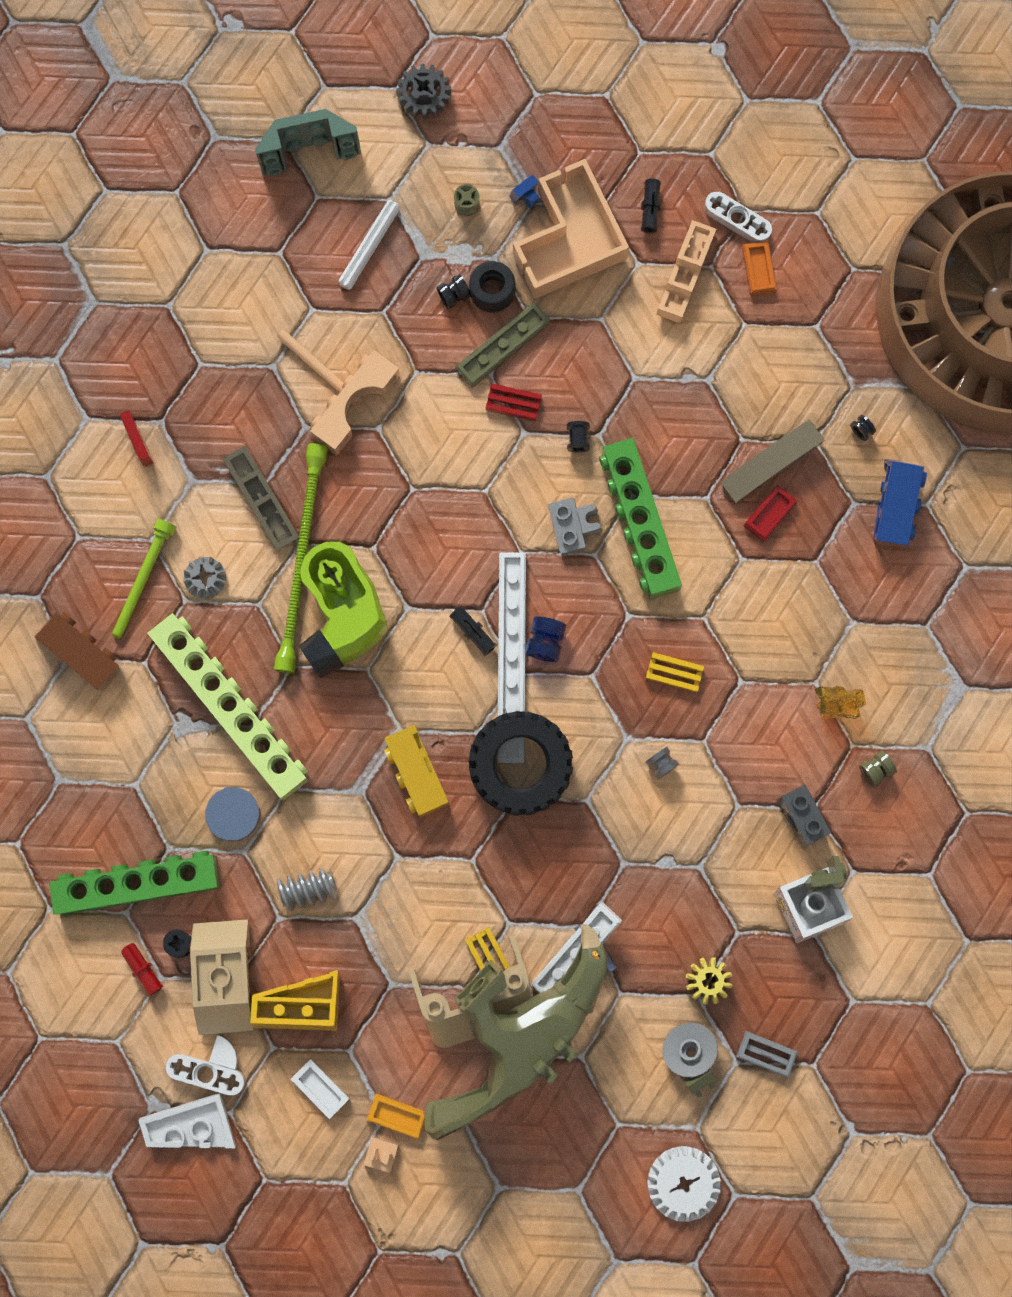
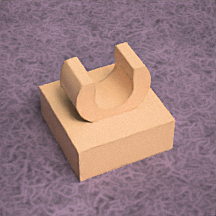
M371 1137L364 1166L391 1173L399 1144Z

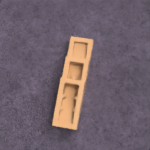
M692 220L656 315L681 323L715 235V228Z

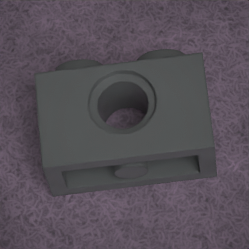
M806 784L777 799L802 848L831 834Z

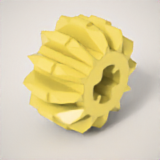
M701 958L699 959L701 969L697 965L691 964L690 968L696 974L685 975V978L694 980L693 984L686 985V989H697L692 995L693 999H697L703 994L702 1004H707L709 995L713 1004H717V993L722 998L728 996L722 988H732L731 983L724 982V979L730 978L732 974L731 972L721 973L726 966L725 963H721L715 968L716 958L710 959L708 967L706 960ZM710 973L709 977L714 976L715 978L711 989H708V985L703 986L702 980L706 979L705 974Z

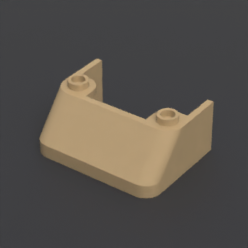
M515 936L509 939L518 965L509 967L503 972L507 986L503 994L497 995L492 999L495 1011L513 1009L534 997ZM416 970L409 971L423 1018L434 1044L441 1048H448L476 1038L472 1033L469 1015L461 1008L451 1011L447 999L441 994L432 993L424 996Z

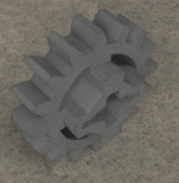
M421 63L418 70L413 65L411 66V73L403 72L404 80L398 79L399 88L396 89L397 97H399V106H404L406 114L413 111V118L415 119L419 114L423 115L424 120H427V114H431L436 118V111L444 112V104H450L451 86H449V78L444 77L442 69L435 72L434 65H431L429 69H425L424 63ZM438 86H439L440 89H441V92H440V95H439V96L437 95V87H438ZM408 88H411L410 97L407 95Z

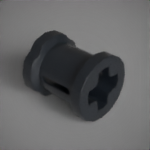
M572 421L567 423V429L569 430L567 450L569 452L578 453L590 450L587 439V430L590 428L589 422Z

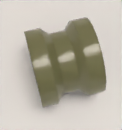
M470 184L459 186L454 192L455 210L462 216L475 214L480 205L478 190Z

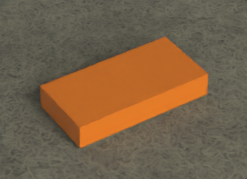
M768 241L743 244L742 252L750 296L776 292L777 288Z

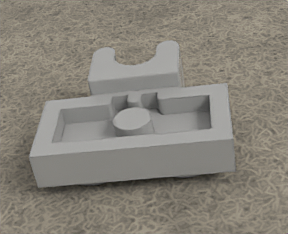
M573 497L548 504L559 551L562 556L587 549L584 536L588 537L603 532V528L599 523H588V519L598 513L595 504L577 508Z

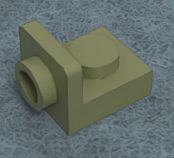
M833 856L828 861L830 873H828V870H819L811 873L812 876L804 882L807 893L838 889L845 883L844 879L847 878L846 867L844 863H840L839 856Z

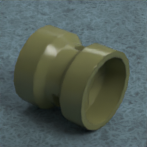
M883 750L875 754L873 760H866L859 765L862 775L872 787L882 783L884 777H891L897 773L893 761Z

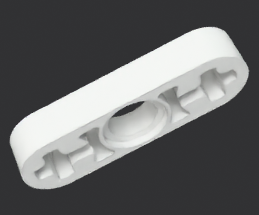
M712 192L707 196L704 210L709 217L752 243L769 240L772 226L768 220L722 192ZM721 202L720 207L712 208L713 203ZM727 207H730L727 216L725 217L724 212L727 211ZM733 213L743 214L745 221L741 224L734 223L731 220ZM749 220H752L751 226H749V229H745L748 226ZM764 228V232L759 236L755 234L756 229Z
M185 1054L173 1055L166 1063V1072L169 1077L181 1082L230 1096L240 1093L245 1087V1076L239 1070L210 1063L209 1061ZM182 1059L183 1065L190 1068L193 1067V1062L197 1063L192 1073V1079L188 1078L191 1072L181 1071L179 1075L176 1074V1068L172 1067L173 1063H177ZM204 1066L210 1067L213 1071V1079L208 1083L202 1082L198 1077L199 1070ZM219 1070L223 1071L221 1077L231 1078L233 1074L236 1075V1081L239 1082V1086H235L230 1090L228 1089V1083L219 1082V1087H216L215 1083L219 1078Z

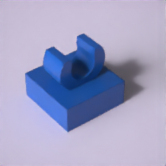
M532 174L512 190L509 196L515 204L521 199L524 200L529 208L538 203L540 197L534 191L538 185L537 179Z

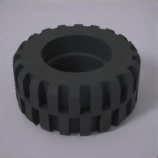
M515 711L499 715L489 721L478 732L471 745L468 761L472 783L482 799L498 811L516 816H528L550 808L551 804L557 802L562 797L561 795L564 790H567L569 786V779L573 773V754L568 744L569 741L555 723L542 715L525 711ZM517 737L529 738L535 741L542 748L546 758V768L542 778L533 786L524 789L512 788L503 783L495 769V757L499 748L508 740Z

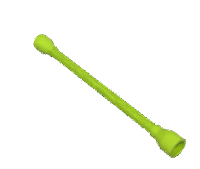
M317 443L307 445L306 461L309 478L304 501L305 507H303V520H301V533H299V546H297L294 566V579H292V592L289 599L291 602H289L286 632H284L285 635L281 648L275 657L273 669L276 672L287 674L295 673L297 660L293 639L295 638L294 632L296 631V619L298 618L300 589H302L300 568L308 550L317 482L321 469L327 460L328 453L327 446Z

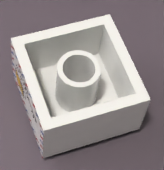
M811 874L781 886L773 893L796 944L843 925L853 918L839 888L812 893L806 892L804 882L812 876Z

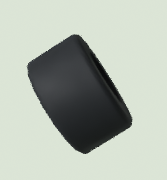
M489 261L478 265L474 269L469 280V290L475 306L482 311L493 313L500 312L511 304L515 296L516 284L514 274L509 267L501 262ZM487 280H498L502 284V290L497 294H487L482 289L483 283Z

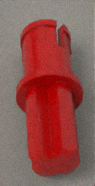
M134 943L125 946L121 950V954L134 972L132 976L138 978L148 997L164 987L151 969V962L147 963Z

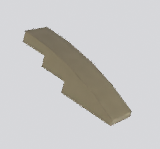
M809 419L722 480L721 484L734 502L739 503L757 488H761L778 474L785 472L822 444L825 439Z
M246 446L222 458L275 549L278 550L299 538Z

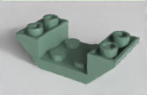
M327 109L274 120L255 148L262 175L276 176L282 173V171H287L283 152H296L303 147L312 145L323 146L330 141H333L337 159H352L356 157V155L361 154L357 127Z

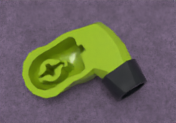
M324 542L313 547L305 555L300 568L302 582L316 597L319 608L327 620L322 631L318 629L299 646L320 678L361 657L374 647L388 631L373 582L360 565L352 549L341 542Z

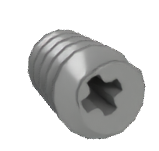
M322 867L319 868V876L317 877L310 870L306 880L301 873H298L297 882H294L291 876H288L287 885H284L280 878L277 879V887L283 907L286 905L289 911L294 910L295 902L300 908H304L306 899L310 905H315L316 896L322 903L326 902L327 893L332 900L337 898V888L331 867L328 874H326Z

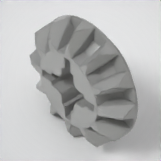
M199 556L198 559L190 561L188 567L184 570L183 582L187 590L195 597L211 598L223 589L226 582V572L222 564L212 557ZM202 568L207 574H212L211 577L207 578V587L202 580H197V577L201 576Z

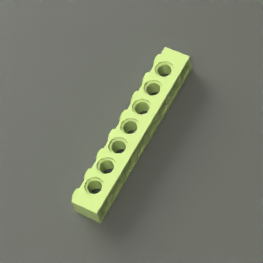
M172 613L147 634L280 799L286 800L309 781L305 776L308 770L299 759L293 762L288 755L291 749L282 738L278 742L271 734L275 730L265 718L260 721L254 714L258 711L256 706L249 698L242 699L238 694L242 689L232 677L228 680L221 673L225 668L216 657L213 659L208 657L205 651L209 648L198 636L194 639L190 635L189 631L192 627L183 616L178 619ZM178 639H187V645L184 649H175V643ZM195 659H203L201 669L196 671L191 669V663ZM212 679H219V688L215 691H209L207 689L208 682ZM229 699H235L237 702L236 708L230 712L225 711V702ZM244 720H253V728L249 732H242L240 730V725ZM261 740H268L270 742V748L265 753L257 751V744ZM280 760L286 761V770L281 774L274 773V764Z

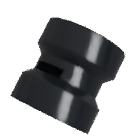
M460 274L454 276L451 282L447 284L442 283L436 287L447 309L456 306L459 300L465 301L471 297V292Z

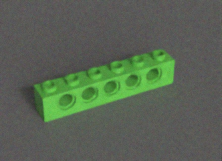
M634 438L603 446L599 461L602 470H607L610 480H607L608 489L611 496H616L618 504L615 505L618 519L624 520L626 529H623L624 538L627 545H632L634 553L631 554L634 568L640 569L642 578L639 579L643 594L648 593L649 600L680 591L682 583ZM625 466L629 469L630 473L620 475L617 473L616 468ZM633 490L637 493L638 497L634 500H629L624 496V492ZM640 514L644 516L646 522L641 525L633 522L632 517ZM650 539L654 547L644 549L640 545V541ZM652 563L659 564L662 572L653 574L649 571L648 566Z
M209 851L192 853L193 858L182 860V856L178 855L166 857L165 863L155 864V860L138 862L139 867L128 869V865L125 864L112 866V871L101 873V869L84 871L85 876L75 878L73 873L58 875L57 881L49 882L53 915L61 916L221 889L217 856L209 855ZM193 866L196 870V875L191 881H186L183 877V872L187 867ZM165 870L169 875V879L166 884L160 886L156 881V877L159 872ZM135 875H139L141 886L136 890H132L129 885L130 879ZM111 879L114 883V890L106 895L102 887L105 881ZM84 884L87 888V894L84 898L78 899L75 893L76 888Z

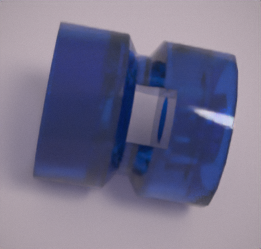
M534 617L530 630L533 637L528 639L525 655L542 661L558 662L561 652L559 641L564 639L567 625L551 618ZM542 641H549V644L543 643Z

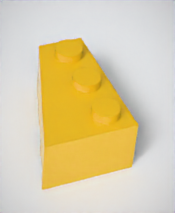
M415 725L385 737L384 739L388 745V749L384 750L390 765L396 763L399 773L395 774L400 788H407L410 797L406 801L411 813L417 812L421 818L448 806L447 797Z
M332 971L326 975L308 978L299 983L281 986L252 995L251 1025L254 1028L337 1031L340 991L339 971Z

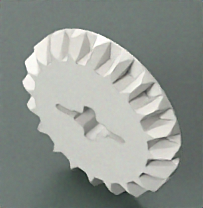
M679 1146L666 1150L654 1161L648 1175V1191L653 1204L663 1215L675 1221L690 1222L700 1219L709 1213L717 1203L721 1180L718 1169L709 1156L696 1148ZM682 1176L686 1180L695 1179L689 1185L690 1190L688 1192H685L682 1188L671 1190L680 1184L679 1178Z

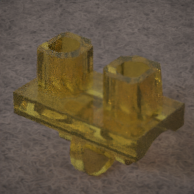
M820 686L815 689L816 694L820 698L817 708L820 710L821 716L826 719H833L836 716L856 719L861 716L859 708L866 705L864 692L860 689L849 691L841 686L833 688Z

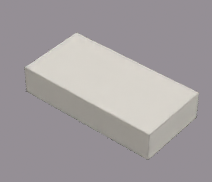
M312 1059L291 1078L300 1090L329 1119L350 1099Z

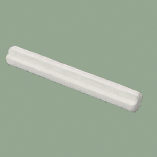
M388 200L339 279V285L343 288L350 290L399 212L400 208L396 202Z

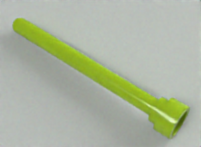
M157 518L153 529L155 531L153 534L155 538L112 632L115 639H120L123 636L164 541H168L169 537H173L177 528L167 521Z

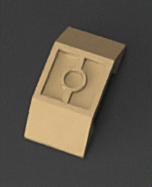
M248 919L193 924L190 959L192 1003L198 1035L254 1031V1027L250 1023L252 1003H250L247 947H250Z

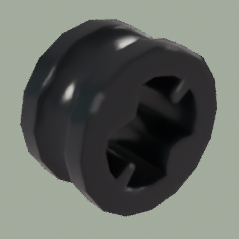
M860 415L857 418V422H851L850 427L858 438L866 441L869 439V434L874 435L876 433V428L866 416Z

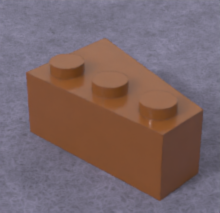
M55 612L34 637L98 690L119 666L114 662L118 657L106 647L101 651L95 646L94 643L97 639L86 630L82 633L73 627L76 622L65 612L61 616Z

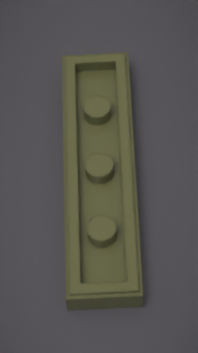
M533 302L455 366L457 372L473 388L550 324V319Z

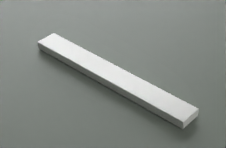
M499 553L498 716L515 711H525L526 553ZM524 737L513 738L505 742L497 752V764H524Z

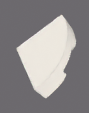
M217 1035L209 1062L236 1070L238 1057L233 1045L227 1038Z

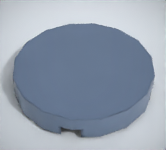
M238 787L224 788L216 792L209 800L205 810L206 822L210 831L218 838L227 841H240L257 828L260 820V808L255 798L248 791Z

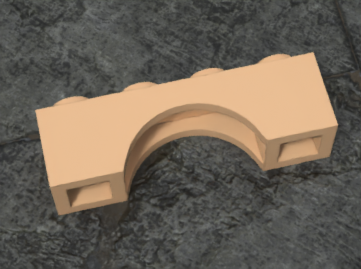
M373 350L370 356L365 355L358 364L359 369L355 375H349L342 385L343 390L338 396L333 395L326 405L328 409L322 416H316L310 425L312 438L318 443L327 446L328 450L336 456L352 437L351 428L347 423V412L352 404L350 398L354 394L359 397L367 394L384 396L400 376L399 368L375 350Z

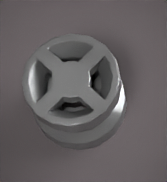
M665 747L645 762L648 767L654 769L657 780L680 765L677 760L672 759L668 747Z

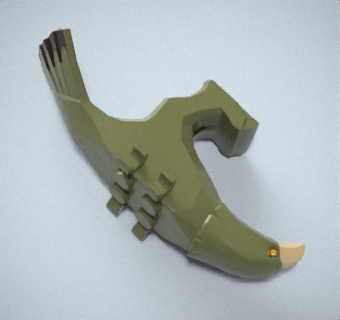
M581 924L580 926L581 944L576 957L565 975L552 988L537 994L517 1007L498 1011L493 1009L492 999L503 992L507 985L504 973L492 960L457 995L455 1001L459 1008L469 1015L474 1037L490 1051L488 1078L480 1088L427 1103L424 1111L425 1129L432 1139L439 1140L486 1116L531 1086L539 1076L544 1077L551 1084L558 1077L551 1069V1063L558 1055H563L568 1062H571L578 1055L571 1048V1041L577 1035L587 1015L593 1013L607 974V955L604 946L600 943L597 932L589 925Z

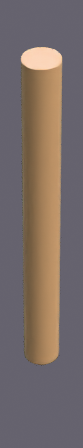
M284 329L279 332L277 338L339 393L343 390L342 385L344 382ZM354 394L350 401L355 405L360 397Z

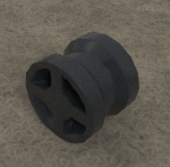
M182 930L169 931L163 939L164 951L172 957L184 958L190 954L192 937Z

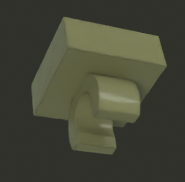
M711 1070L694 1078L680 1076L690 1092L696 1094L699 1098L702 1097L700 1092L702 1088L707 1085L711 1089L715 1087L713 1081L716 1078Z

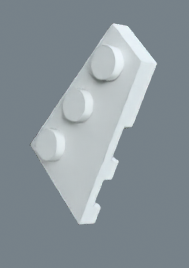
M221 1093L139 1119L146 1147L236 1148V1142Z

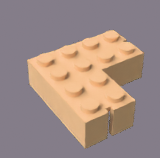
M586 159L564 168V184L562 185V173L560 170L538 179V193L555 226L513 243V257L522 275L525 274V282L534 300L628 258L629 246Z

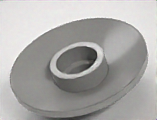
M685 1023L675 1027L667 1035L663 1044V1058L666 1065L672 1072L685 1078L698 1077L708 1072L714 1065L718 1055V1045L714 1035L708 1028L697 1023ZM694 1049L697 1051L694 1057L687 1056L690 1050Z

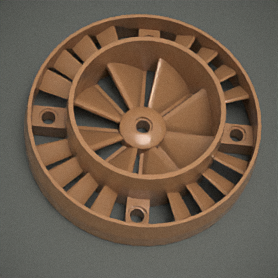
M1012 171L978 175L948 187L933 197L908 221L895 239L884 261L876 292V316L880 338L887 357L905 385L919 399L938 413L960 424L985 431L1012 433V309L1006 308L1002 303L1008 302L1012 307V202L1005 203L1003 192L1012 193ZM971 195L975 215L968 219L957 199ZM934 210L937 213V215L943 220V222L948 226V228L953 232V234H951L930 212ZM912 230L920 237L925 239L927 242L932 244L934 247L939 249L940 252L932 248L931 246L927 245L926 243L922 242L921 240L917 239L916 237L912 236L911 234H909V232ZM1010 233L1008 276L1003 279L1001 278L994 234ZM955 246H960L987 282L989 287L986 291L946 264L948 255ZM897 258H903L905 260L926 267L929 270L897 261ZM894 286L921 289L920 300L895 303ZM947 297L979 303V309L952 313ZM900 314L908 315L911 321L902 320ZM986 325L989 329L977 342L972 337ZM924 331L926 340L910 347L904 333ZM937 356L941 361L929 371L924 365ZM957 374L961 377V380L953 390L946 385L953 375ZM977 385L986 388L982 403L972 400ZM1002 390L1007 391L1010 409L1001 408Z

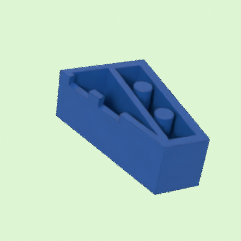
M885 459L884 467H887L885 482H881L880 490L883 492L880 505L877 508L873 538L879 541L908 545L909 540H913L915 536L916 525L913 524L914 515L919 514L921 508V498H918L920 488L925 486L927 472H923L924 466Z

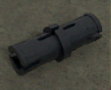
M651 178L645 180L644 200L641 202V209L643 210L641 231L645 233H655L657 231L658 211L661 210V203L659 202L661 181Z
M462 605L451 613L449 617L465 633L464 637L467 640L470 639L484 656L488 655L497 646L482 629L483 625L480 622L476 623Z

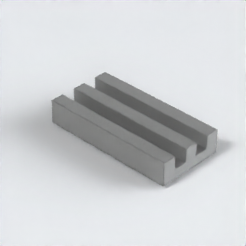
M745 1031L736 1057L789 1078L798 1052ZM752 1039L790 1055L789 1060L748 1044V1041ZM746 1049L782 1063L786 1065V1068L782 1070L747 1056L744 1052Z

